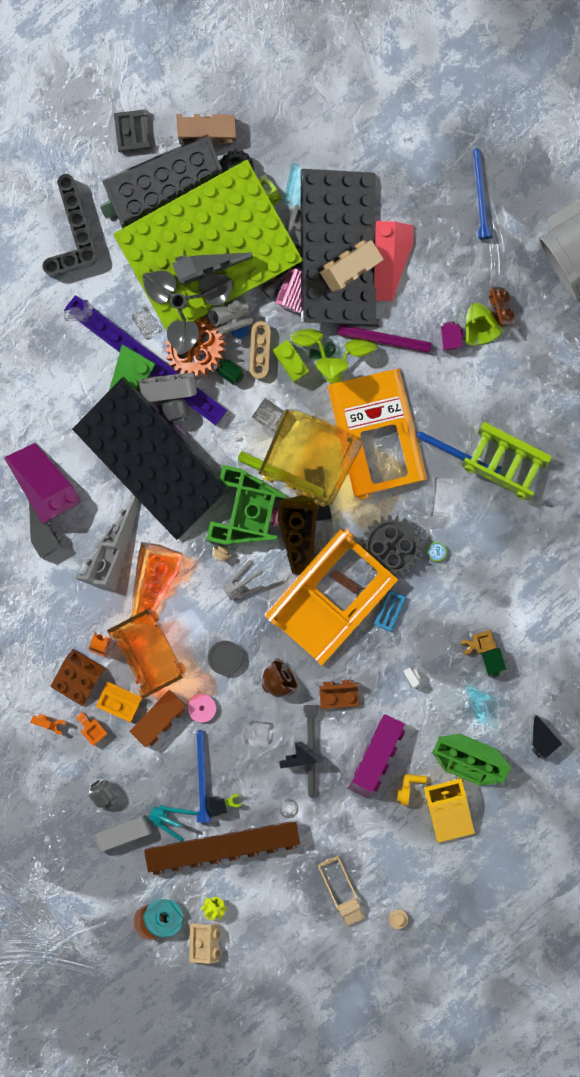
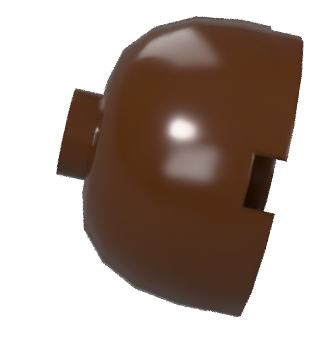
M279 658L271 661L262 672V688L266 693L282 698L295 693L298 690L295 689L298 687V683L290 668L286 670L283 666L285 662Z

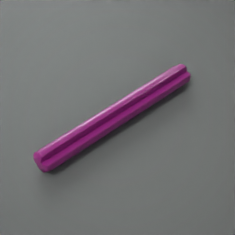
M340 325L338 328V335L427 353L431 351L432 344L427 341Z

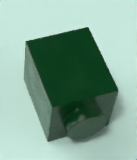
M500 648L480 653L486 675H492V678L503 675L502 671L507 670Z

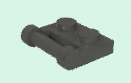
M148 110L114 113L118 152L153 148L149 138ZM134 118L140 119L142 142L139 143L136 141Z

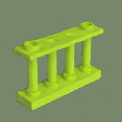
M483 422L478 431V434L481 435V440L471 460L465 458L461 466L471 474L476 473L515 493L522 500H530L534 492L529 490L539 468H546L552 456ZM488 441H493L499 447L489 467L486 468L478 464V461ZM509 449L515 452L516 456L506 476L503 477L495 473V470L505 450ZM527 458L532 461L533 465L521 486L513 482L512 479L522 459Z

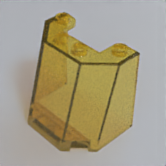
M285 409L259 474L263 475V479L268 482L274 483V480L286 483L285 487L296 490L297 488L302 490L303 495L314 498L315 503L323 507L332 505L364 440L316 416H310L296 409Z

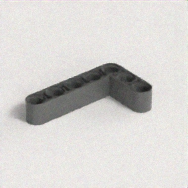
M70 174L60 175L57 185L77 249L45 259L42 267L49 277H57L93 266L98 259L78 189ZM70 180L72 183L70 187L63 188L62 182ZM70 198L77 199V203L74 206L67 205V201ZM75 216L82 217L83 220L80 224L73 223ZM81 234L88 235V239L84 243L78 241V237ZM87 252L93 253V258L90 261L83 259L84 254ZM72 257L75 259L73 266L65 265L67 258ZM50 263L57 265L56 270L53 272L47 271V266Z

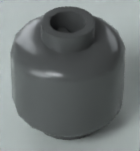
M184 398L168 399L162 405L167 422H172L173 425L187 420L186 417L189 415V409Z
M98 779L90 785L88 795L98 808H109L115 803L114 799L117 796V791L108 780Z

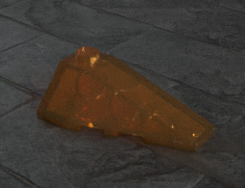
M141 542L136 565L130 621L150 622L160 605V600L169 590V585L174 577L176 578L179 573L183 557L182 553L160 544Z

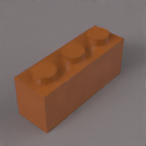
M169 689L129 732L145 748L148 745L152 747L159 740L158 734L161 731L166 733L173 725L171 721L175 717L179 719L186 712L184 709L186 704Z

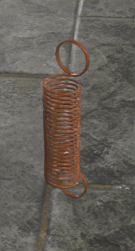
M336 569L330 574V577H334L336 582L339 581L340 585L343 584L357 595L356 591L359 588L355 582L352 583L351 579L348 580L345 575L338 574Z

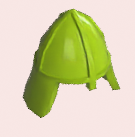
M473 302L470 305L465 318L466 344L469 346H481L499 338L503 334L504 329L499 325L491 311L481 303Z

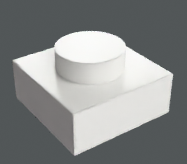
M408 667L403 670L412 688L420 684L418 680L421 678L415 669L411 670Z

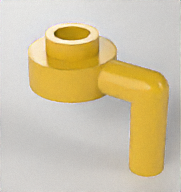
M404 775L402 790H398L397 801H401L403 806H408L411 782L426 784L427 776Z

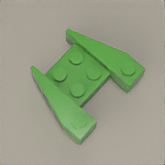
M223 465L220 479L228 487L237 489L229 525L210 521L206 541L229 545L276 540L277 536L267 534L275 498L286 499V495L250 475L243 469Z

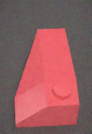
M376 221L375 246L384 259L374 266L376 301L393 300L413 246L414 225L392 221Z

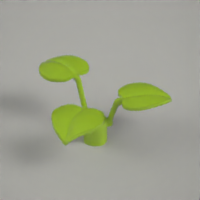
M310 328L301 329L289 336L292 342L299 346L306 347L312 346L315 343L318 344L322 358L316 361V367L329 383L342 381V372L348 368L346 359L349 354L360 357L378 349V346L370 341L353 339L345 344L347 351H345L343 359L326 358L320 341L323 339V334L320 331Z

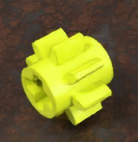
M215 896L211 900L207 897L201 908L204 911L205 917L212 921L217 918L221 920L227 909L224 906L223 900Z

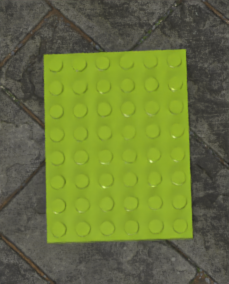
M248 160L243 161L113 234L166 332L172 322L182 321V318L178 313V309L172 307L170 296L168 301L163 304L154 302L148 296L143 283L144 273L167 271L176 280V289L172 293L191 296L203 293L199 287V283L203 278L181 286L172 264L176 262L175 258L185 254L189 257L252 252L254 258L214 273L228 276L233 280L230 295L227 301L221 304L224 305L302 262L298 250ZM205 296L190 299L187 308L183 309V314L186 322H194L207 315L210 309L218 306L208 304Z

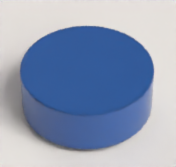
M249 325L233 330L231 334L235 338L242 339L248 335Z

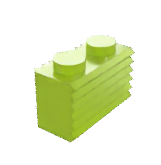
M286 340L273 349V353L293 383L308 375L309 369H307L303 360L300 359V356L294 350L290 340Z

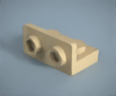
M190 923L189 962L204 964L219 962L221 955L219 948V939L221 937L219 923Z

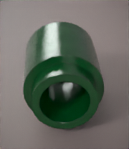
M224 358L219 363L220 366L216 368V371L219 373L218 375L232 385L235 383L239 384L245 376L243 374L244 369L230 359L226 360Z

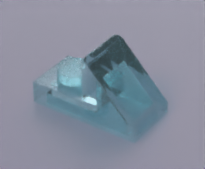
M471 685L465 686L477 723L486 721L485 716H487L485 706L480 705V702L494 697Z

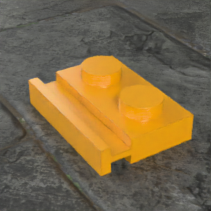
M107 681L96 707L131 723L142 697Z

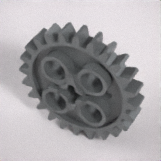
M388 515V520H385L383 516L381 517V523L374 520L375 527L368 526L371 532H364V535L368 538L362 539L361 542L366 544L363 548L386 569L392 572L395 577L398 571L403 576L404 569L410 572V565L417 566L414 560L421 559L417 553H423V550L418 547L423 545L424 542L418 541L422 534L416 535L415 532L418 530V527L412 529L413 522L406 524V517L399 521V515L395 517V520H392V516ZM394 528L396 536H387L386 529ZM400 533H404V536L395 545L397 549H392L384 559H381V556L390 546L388 542L393 543ZM408 540L411 543V548L408 550L403 549L401 541ZM376 542L384 545L382 552H377L374 549ZM390 555H396L399 562L391 564L388 559Z

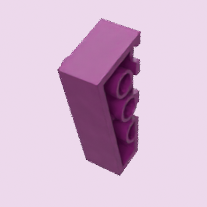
M386 714L382 716L370 740V745L367 746L362 757L363 759L356 768L355 776L347 789L365 798H368L373 791H378L381 785L379 778L381 774L385 775L389 768L387 761L389 757H394L398 749L395 747L397 740H402L406 732L403 730L404 723Z

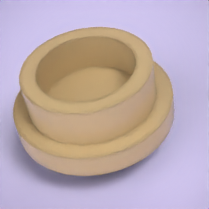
M222 545L214 546L212 555L218 560L226 562L227 558L231 557L228 548Z
M397 909L390 913L389 923L393 928L402 929L407 925L408 916L403 910Z

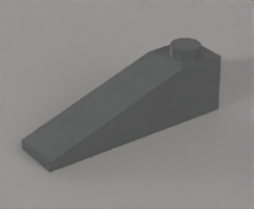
M252 252L189 257L185 254L175 258L176 262L172 264L181 286H184L254 257Z

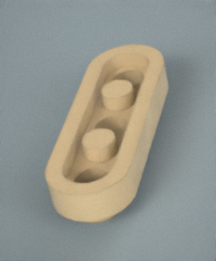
M263 321L256 322L251 330L249 370L252 377L256 379L265 378L269 371L271 330L270 326ZM258 329H264L265 333L263 335H259L257 333ZM257 348H263L264 352L262 354H258L256 352ZM256 367H262L263 371L261 373H257L255 371Z

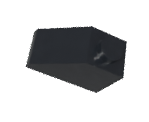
M535 714L532 716L531 745L534 748L531 750L538 758L542 756L546 759L562 743L538 715Z

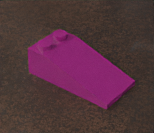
M36 443L4 458L42 524L72 510L81 503L73 486Z

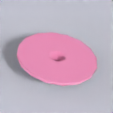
M199 694L189 701L188 713L196 722H208L216 713V704L210 696Z

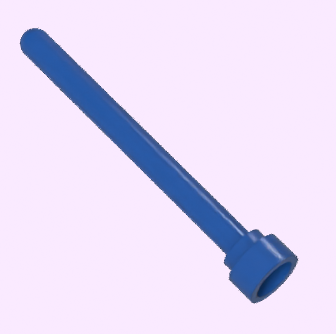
M475 148L473 150L480 219L477 237L479 240L493 238V234L487 222L481 153L478 148Z
M421 431L416 434L418 439L463 461L465 458L470 460L472 456ZM480 460L478 461V464H480V465H482V466H484V467H486V468L489 467L488 464H486V463H484V462H482V461H480ZM498 465L495 473L499 474L502 467Z
M198 730L196 732L200 811L196 815V822L202 823L212 822V814L207 810L204 732Z

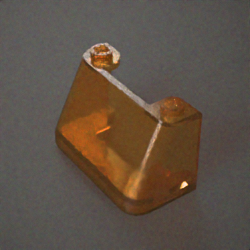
M150 608L107 630L111 639L115 638L116 641H119L116 643L117 647L120 646L137 679L135 681L136 684H141L138 692L142 699L185 677L184 673L187 672L182 662L179 663L158 623L160 618L155 610L152 611Z

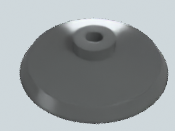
M219 641L209 650L208 663L216 673L230 675L241 666L242 652L231 641Z

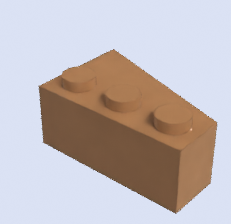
M176 114L179 144L184 145L207 134L212 145L213 142L229 145L232 144V141H236L235 115L211 114V116L200 117V114H193V117L183 118L182 114Z

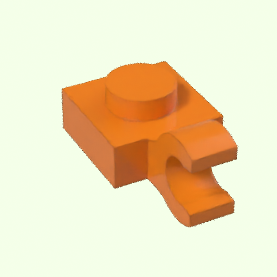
M83 712L76 717L85 727L80 732L92 746L108 734L96 719L90 722Z
M41 713L38 716L33 715L30 723L50 729L56 734L63 733L57 729V725L59 723L66 725V721L60 719L53 722L49 720V716Z

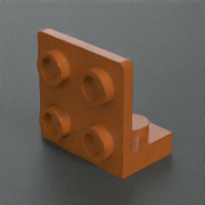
M72 649L62 663L51 684V688L83 706L106 668L77 650Z

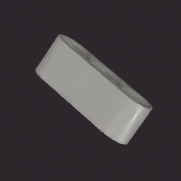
M192 373L144 378L139 381L140 393L148 402L191 397L197 393L195 378Z
M146 815L96 832L93 836L99 852H103L149 835L152 832Z

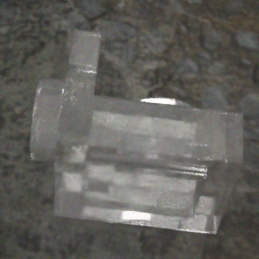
M84 300V311H80L81 308H69V311H64L65 321L89 322V316H92V305H89L88 300Z

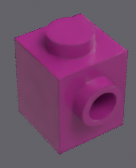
M455 322L443 323L444 326H440L442 351L461 349L462 340H465L464 329H460V324L455 325Z

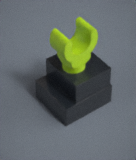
M233 794L228 799L221 798L216 800V796L208 797L212 817L227 813L226 807H240L241 803H233V798L238 797L239 794Z

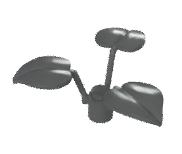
M156 271L143 274V283L148 296L154 302L162 304L166 303L170 296L172 307L178 309V313L182 318V321L172 322L167 329L168 341L178 354L181 355L188 352L195 345L199 337L197 324L192 321L186 322L183 314V309L187 308L189 300L205 296L206 302L210 305L218 306L225 303L230 295L233 280L230 277L222 274L208 275L199 283L200 290L203 293L185 296L180 293H172L176 289V280L171 273Z

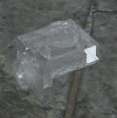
M172 136L162 137V140H158L159 150H155V155L158 156L167 152V147L178 146L177 139H173Z

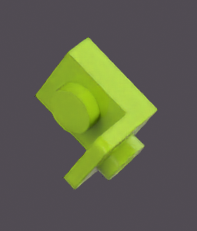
M263 175L258 180L272 205L275 206L282 197L271 181Z

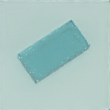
M297 163L291 165L284 196V202L287 204H291L300 168V164Z

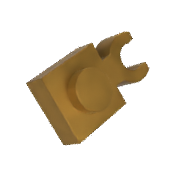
M492 630L472 635L474 641L463 640L461 642V645L468 644L470 646L468 651L463 652L464 654H471L474 649L479 654L497 648Z

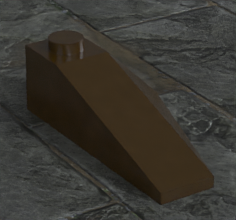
M300 495L279 501L277 521L281 528L282 539L286 546L292 574L300 575L313 560L319 497Z

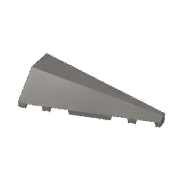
M134 495L130 496L131 502L126 509H122L119 512L121 516L116 524H111L96 546L97 552L92 559H88L85 562L87 566L82 574H77V580L102 590L116 591L140 501Z

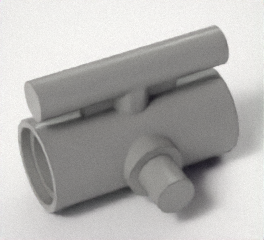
M244 299L212 308L208 312L212 325L226 324L219 327L220 334L253 324L251 317L242 319L249 314V305Z

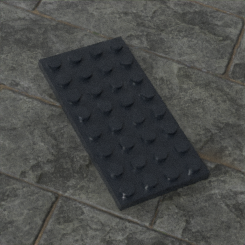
M301 169V323L376 325L374 267L359 275L357 279L347 283L344 288L333 292L320 273L325 269L323 267L325 264L332 260L335 263L340 259L339 255L347 250L352 252L356 249L354 245L360 241L365 240L367 242L372 240L375 245V173Z
M122 377L72 428L81 440L176 540L230 489L125 377Z

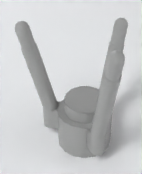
M249 560L223 587L230 600L234 598L238 600L243 596L263 589V586L241 592L243 591L242 586L260 575L262 570L257 571L240 583L234 582L248 568L252 560Z

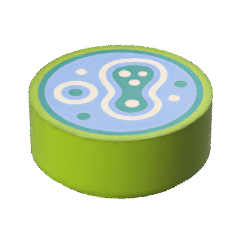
M439 542L432 543L427 549L428 558L434 562L443 560L447 553L445 546Z

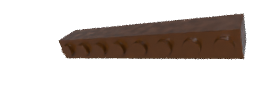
M294 820L144 849L148 873L153 872V875L163 874L166 869L172 868V872L183 870V866L191 865V868L202 866L203 862L208 861L210 864L221 863V859L229 858V861L240 859L241 855L246 854L248 857L259 856V852L262 851L271 854L278 852V848L285 847L286 850L296 849L297 845H300L297 823Z

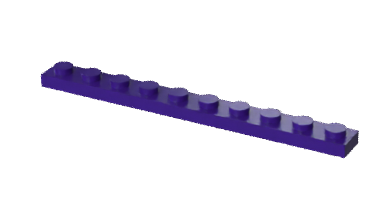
M75 295L64 309L66 313L119 353L122 344L154 362L156 365L149 376L159 377L179 374ZM196 387V395L184 397L186 404L216 426L227 410Z

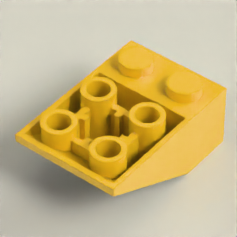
M459 777L423 787L437 843L475 834L462 778Z

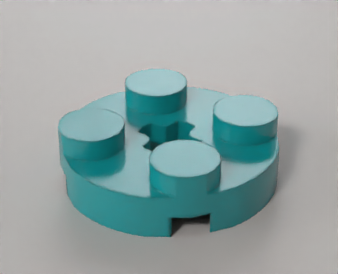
M158 899L146 908L143 920L147 930L153 936L168 938L180 930L183 914L179 905L174 901ZM160 914L167 915L166 924L160 922Z

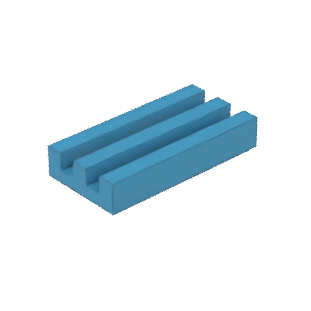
M389 590L373 625L392 632L406 597ZM393 595L394 598L381 624L379 623L390 596ZM397 598H400L401 601L388 627L386 626Z

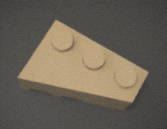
M365 240L360 241L354 245L355 250L352 252L347 250L339 255L340 259L334 263L332 260L323 266L325 269L320 273L332 292L344 288L347 283L357 279L359 275L384 260L372 240L367 242Z

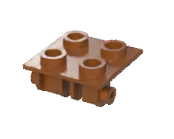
M491 287L488 297L491 305L496 304L491 306L492 308H497L496 311H493V314L498 313L494 315L495 319L501 327L514 325L515 315L509 306L508 301H510L508 291L503 287Z

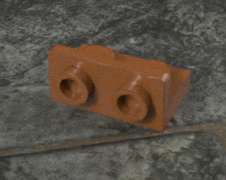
M353 679L342 680V684L334 685V681L323 682V686H319L321 709L359 706L358 683H354Z

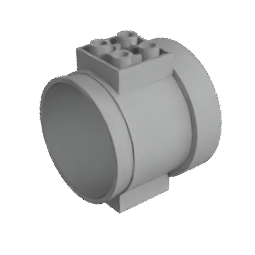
M579 200L568 204L564 209L553 213L547 218L546 222L550 231L539 237L540 244L549 262L576 302L580 301Z

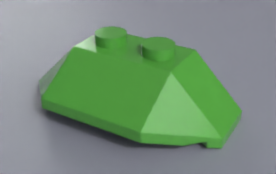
M461 733L440 736L432 751V754L436 756L444 771L479 786L504 783L511 769V766L496 748Z

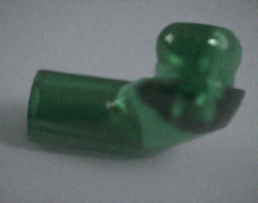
M327 342L326 346L323 347L326 358H330L336 351V345L333 342ZM310 349L309 358L317 360L322 358L320 350Z

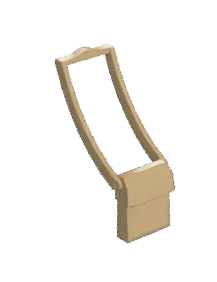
M339 856L326 859L323 863L318 864L334 904L346 925L350 926L365 919L358 903L359 900ZM336 860L339 861L355 896L354 899L337 905L321 870V867Z

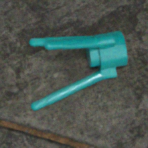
M160 805V807L154 806L149 817L153 825L160 827L179 841H183L182 837L163 825L167 822L173 826L182 827L181 824L168 819V813L165 811L189 815H198V812Z

